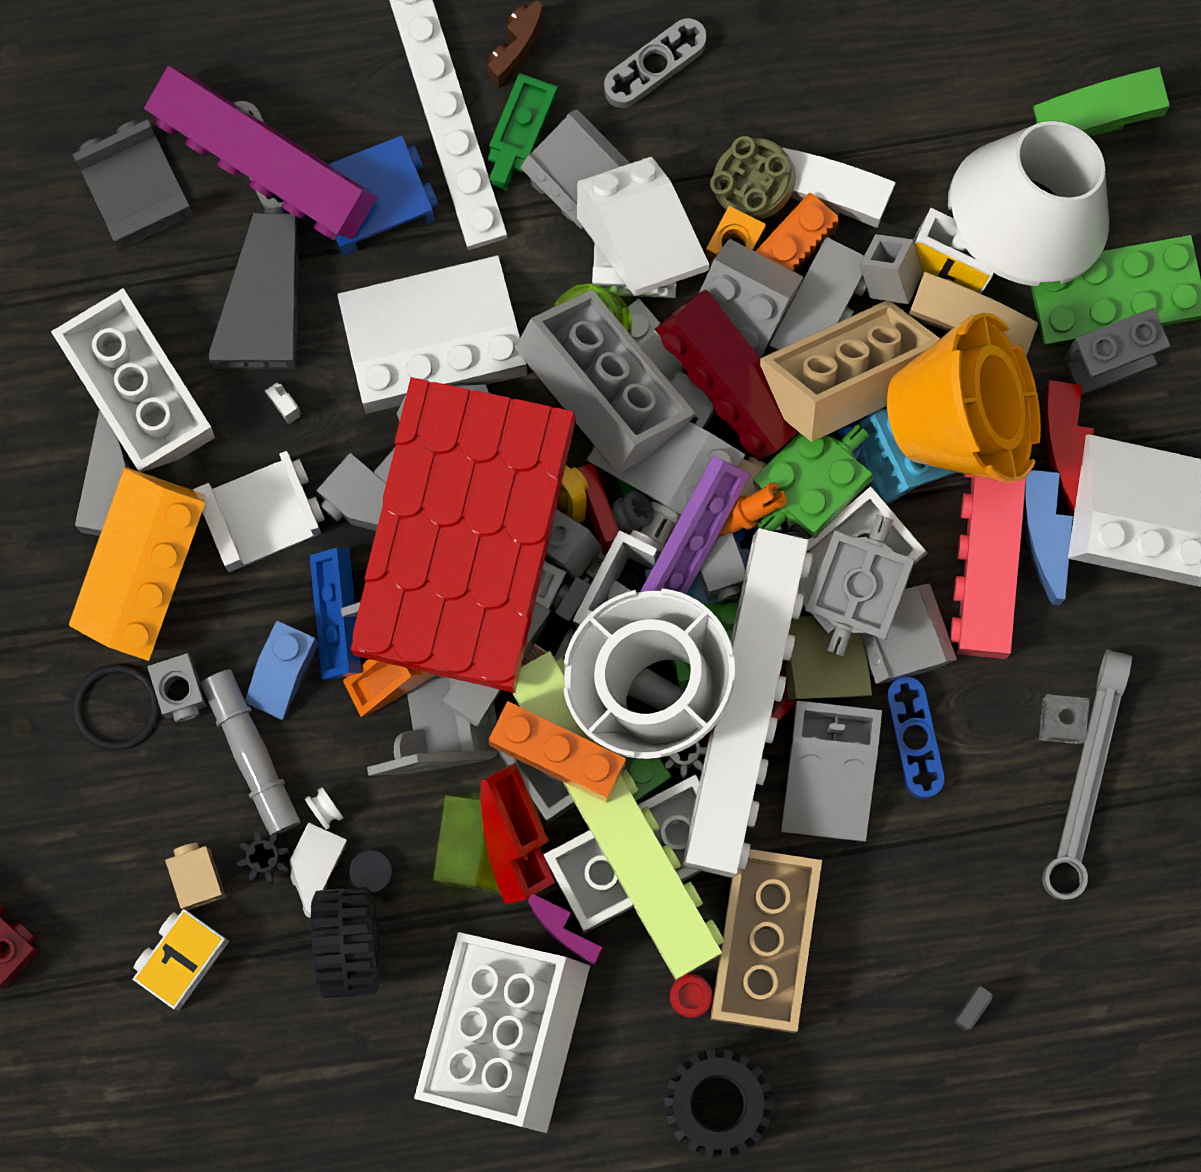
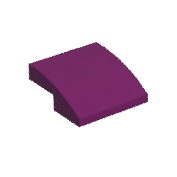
M531 894L528 900L529 906L549 934L572 954L595 967L602 954V947L566 930L572 918L571 912Z

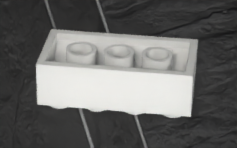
M124 288L51 331L139 472L177 461L215 438L210 424Z

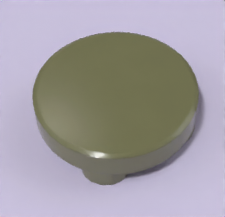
M742 136L737 138L733 142L732 147L719 159L710 180V187L725 210L731 206L757 220H762L777 213L790 199L796 180L795 168L790 157L778 144L766 139H752L748 136Z

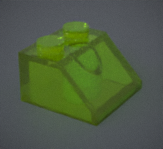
M445 795L433 881L436 884L500 892L487 852L480 800Z

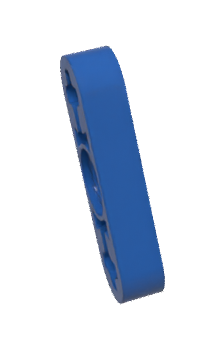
M902 677L895 680L887 691L888 711L905 786L912 796L919 799H929L942 789L944 772L925 689L918 680L912 677ZM901 686H907L909 692H916L917 698L911 702L912 712L914 715L921 711L923 719L911 718L902 724L899 723L898 716H906L904 703L896 702L894 696L901 692ZM917 726L926 732L927 743L925 747L913 750L905 745L903 734L907 728ZM930 752L933 760H925L924 766L927 774H934L936 780L930 784V790L924 791L921 784L915 785L913 782V778L919 775L918 763L914 762L909 765L907 757L919 758Z

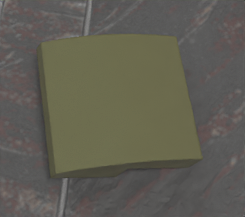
M799 616L798 619L792 618L788 634L794 635L795 641L790 660H785L789 701L872 696L868 662L861 634L851 633L844 652L845 655L841 656L836 654L841 637L835 653L827 650L834 630L828 634L814 616Z

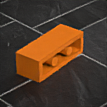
M507 701L488 739L490 747L606 803L626 765V758Z

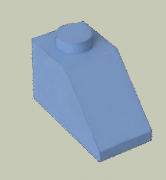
M276 621L258 658L245 699L246 704L284 720L317 651V640L310 635Z

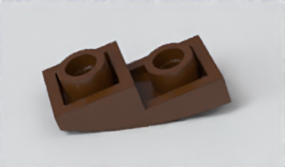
M538 0L529 7L525 4L520 6L511 14L508 19L509 24L507 25V37L511 44H501L488 58L490 61L487 64L488 77L498 88L507 82L517 71L536 41L543 21V5Z

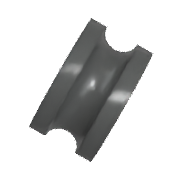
M631 491L613 502V517L618 526L627 533H631L632 530L638 531L641 527H646L653 521L654 513L651 503L639 491Z

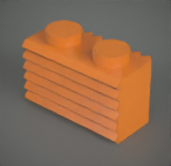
M809 192L755 252L797 273L798 270H802L803 264H808L809 258H813L814 252L819 251L825 238H830L831 234H835L838 216L815 195Z

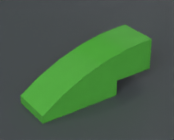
M1160 67L1100 82L1035 105L1033 111L1036 123L1046 121L1063 122L1077 127L1088 136H1094L1123 129L1125 124L1164 116L1170 105Z

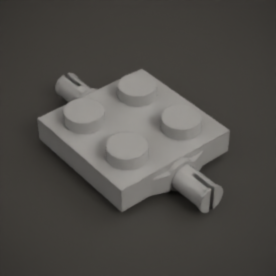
M876 514L869 538L852 537L834 530L805 611L826 618L832 625L836 626L827 650L835 653L841 637L836 654L841 656L845 655L844 652L852 632L868 633L884 640L887 639L915 563V559L896 553L885 544L894 520L886 517L879 533L884 516Z

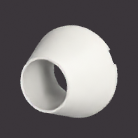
M1046 121L1010 134L973 151L965 158L956 171L948 193V208L953 212L957 225L955 232L959 240L980 264L995 274L1020 284L1038 286L1040 282L1060 281L1063 284L1078 278L1097 261L1105 247L1109 233L1105 163L1099 147L1085 132L1075 126L1063 122ZM1031 180L1043 184L1053 191L1056 196L1040 189Z
M662 588L661 591H629L604 602L580 624L565 654V688L563 690L567 706L574 720L585 734L598 745L616 754L632 758L650 759L672 755L702 739L717 724L725 712L735 683L736 667L733 647L717 617L696 599L681 592ZM662 660H680L691 665L688 686L673 705L662 711L650 714H640L627 710L629 688L635 677L644 668Z

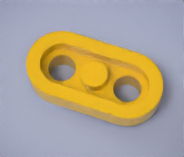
M565 466L556 509L580 524L586 517L585 490L588 488V484L583 474L575 467L570 469L568 466Z

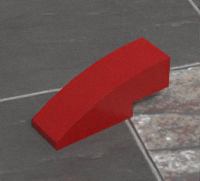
M1049 380L1044 389V443L1050 471L1060 473L1058 494L1069 516L1074 517L1086 435H1093L1094 428L1077 426L1083 385Z
M516 763L510 764L482 779L480 794L482 825L487 852L504 904L530 898L531 894L535 895L555 883L540 849V846L549 842Z

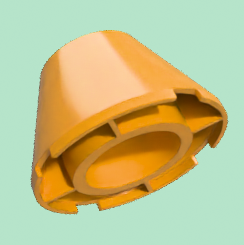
M979 313L969 316L892 377L887 393L889 423L897 445L909 460L1002 483L1020 481L1031 472L1035 464L1034 459L1029 460L1032 444L1040 443L1041 432L1040 409L1035 381L1021 345L1013 346L1004 333V331H1009L1008 325L996 315Z

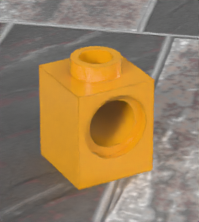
M729 206L706 248L705 256L710 261L709 266L711 267L714 259L723 248L722 243L731 237L740 239L745 247L756 251L764 236L766 224Z

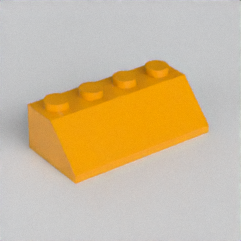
M124 467L69 626L109 648L149 661L203 511L205 494Z

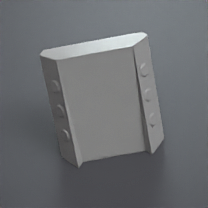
M576 109L568 113L566 118L532 153L528 154L520 168L530 177L531 185L539 193L547 194L561 208L563 215L570 221H573L580 229H583L584 227L577 219L578 181L630 163Z
M930 584L918 585L904 590L886 640L868 633H860L867 656L869 673L874 677L876 684L890 683L902 677H912L936 670L957 660Z

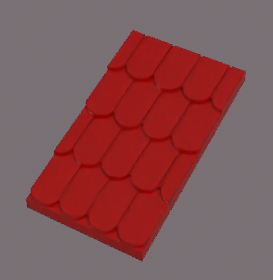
M410 378L395 438L396 446L383 494V506L364 578L366 582L353 630L351 651L354 656L503 691L516 692L576 421L574 411L556 407L552 408L551 406L510 399L509 397L475 390L471 391L466 388L429 382L419 378Z

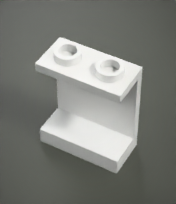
M287 451L279 454L281 461L212 489L210 484L207 483L193 489L205 494V505L202 512L228 572L237 570L322 534L318 523L324 521L325 518L316 497L309 500L306 497L302 485L308 483L309 480L300 459L292 462Z
M619 530L573 619L576 629H578L589 614L607 601L613 582L618 580L628 558L653 569L659 558L658 549L653 547L655 543L653 539L635 530H632L630 535Z

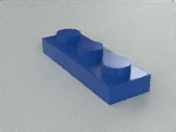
M333 548L310 555L322 680H336L362 673L361 657L354 656L351 651L356 617H342L341 608L355 604L350 549Z

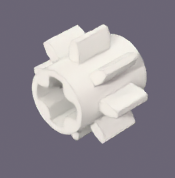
M699 741L688 747L695 749L696 752L689 754L688 761H680L678 753L668 755L669 761L665 764L666 769L670 770L673 766L680 768L682 778H685L687 768L692 766L701 772L703 765L698 760L699 755H706L707 747H700Z

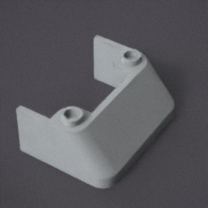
M360 602L341 608L342 617H357ZM439 675L433 676L407 693L413 730L400 733L396 737L393 751L395 760L367 767L368 776L413 774L494 758L499 751L490 747L488 742L497 723L494 703L478 727L441 705L456 679Z

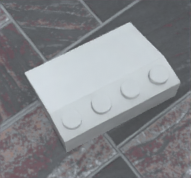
M498 256L337 294L366 414L400 406L407 394L411 377L454 386L461 383L488 385L527 375L526 361L515 349L520 337Z
M1090 434L1086 435L1068 559L1201 587V459Z
M458 932L414 1099L547 1133L590 965L564 956Z

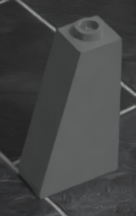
M267 208L264 210V214H253L209 352V361L214 369H297L299 223L297 217L284 208Z

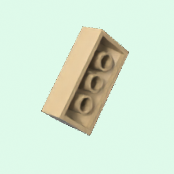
M884 301L761 358L760 366L784 420L813 442L886 407L888 387L892 377L940 338L893 302Z

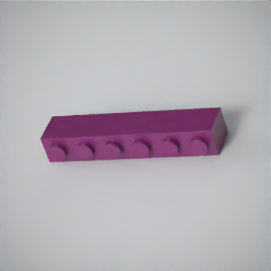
M168 66L144 107L145 110L156 116L153 122L156 126L172 135L179 131L188 137L185 142L188 147L204 156H207L210 151L220 158L217 163L219 167L237 177L242 172L252 179L249 184L251 188L271 198L273 193L284 200L281 205L282 208L301 219L304 218L305 214L317 221L314 228L333 240H336L338 235L353 239L378 198L377 195L182 70Z

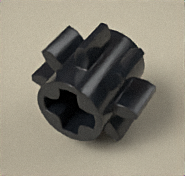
M256 831L254 832L255 842L250 846L240 843L239 846L246 851V859L237 862V865L242 868L248 866L252 868L249 874L250 881L254 882L259 874L265 875L268 883L273 884L274 872L278 869L282 872H288V868L281 862L282 856H286L291 852L289 848L278 849L275 846L279 841V835L276 833L271 835L269 841H266ZM262 847L269 853H274L275 856L268 860L269 867L263 868L259 863H254L253 860L259 856V849Z

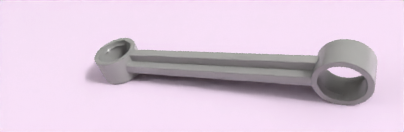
M1108 649L1105 651L1098 674L1097 692L1057 859L1052 860L1045 867L1042 876L1045 890L1049 895L1059 900L1073 899L1079 896L1087 886L1088 874L1082 864L1121 697L1125 691L1132 664L1131 655ZM1060 863H1068L1074 866L1079 873L1080 885L1072 893L1060 894L1050 884L1049 876L1054 867Z

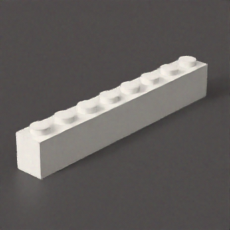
M760 528L753 535L730 640L736 667L734 688L725 712L710 732L681 866L731 878L737 874L738 868L745 869L750 844L744 843L747 826L754 827L759 809V802L753 801L756 784L763 785L768 767V760L762 759L765 742L772 743L777 725V718L771 717L774 701L781 702L786 683V677L779 676L783 659L790 660L794 647L795 636L788 634L791 619L799 618L803 605L804 595L797 593L800 577L807 579L812 563L813 554L806 552L807 539Z

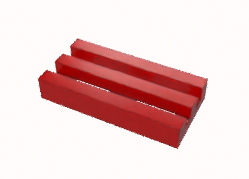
M589 464L579 467L578 470L583 474L588 484V488L585 490L586 510L597 540L602 546L601 551L606 557L619 529L596 468Z

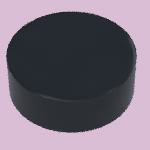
M368 850L359 853L352 860L349 875L356 888L368 887L371 893L375 894L383 891L390 884L393 870L390 861L385 855L378 851Z

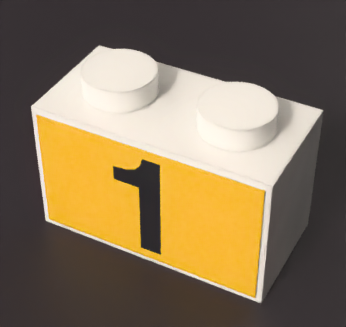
M930 208L913 239L923 272L946 279L981 294L994 272L980 264L961 243L955 232L957 229L955 219Z
M184 909L179 916L173 912L159 930V934L163 938L154 950L148 947L141 954L133 967L138 972L132 979L168 1006L178 1011L229 942V940Z

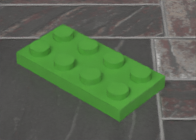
M1191 235L1102 251L1097 261L1089 270L1074 280L1063 284L1060 281L1040 282L1038 286H1031L1043 348L1072 343L1079 336L1151 308H1155L1162 326L1201 319V278Z

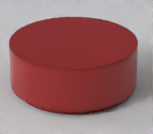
M685 975L676 980L671 987L670 1003L673 1009L683 1017L695 1018L701 1016L709 1009L712 1003V989L709 983L698 975Z

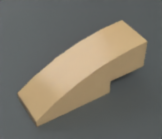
M927 272L923 274L909 313L916 321L947 331L946 334L971 315L979 313L994 314L1008 325L1009 331H1004L1011 344L1013 346L1021 345L1026 356L1038 325L1036 321L991 298Z

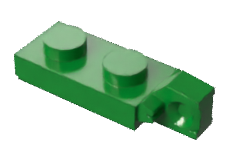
M521 73L518 74L489 145L490 154L488 161L495 163L489 177L492 181L491 186L507 191L514 171L524 172L520 167L528 154L532 153L537 146L559 92L558 86Z

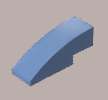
M1031 470L1026 476L1022 519L1023 531L1029 556L1042 588L1052 605H1061L1066 597L1068 553L1073 516L1056 514L1060 473Z

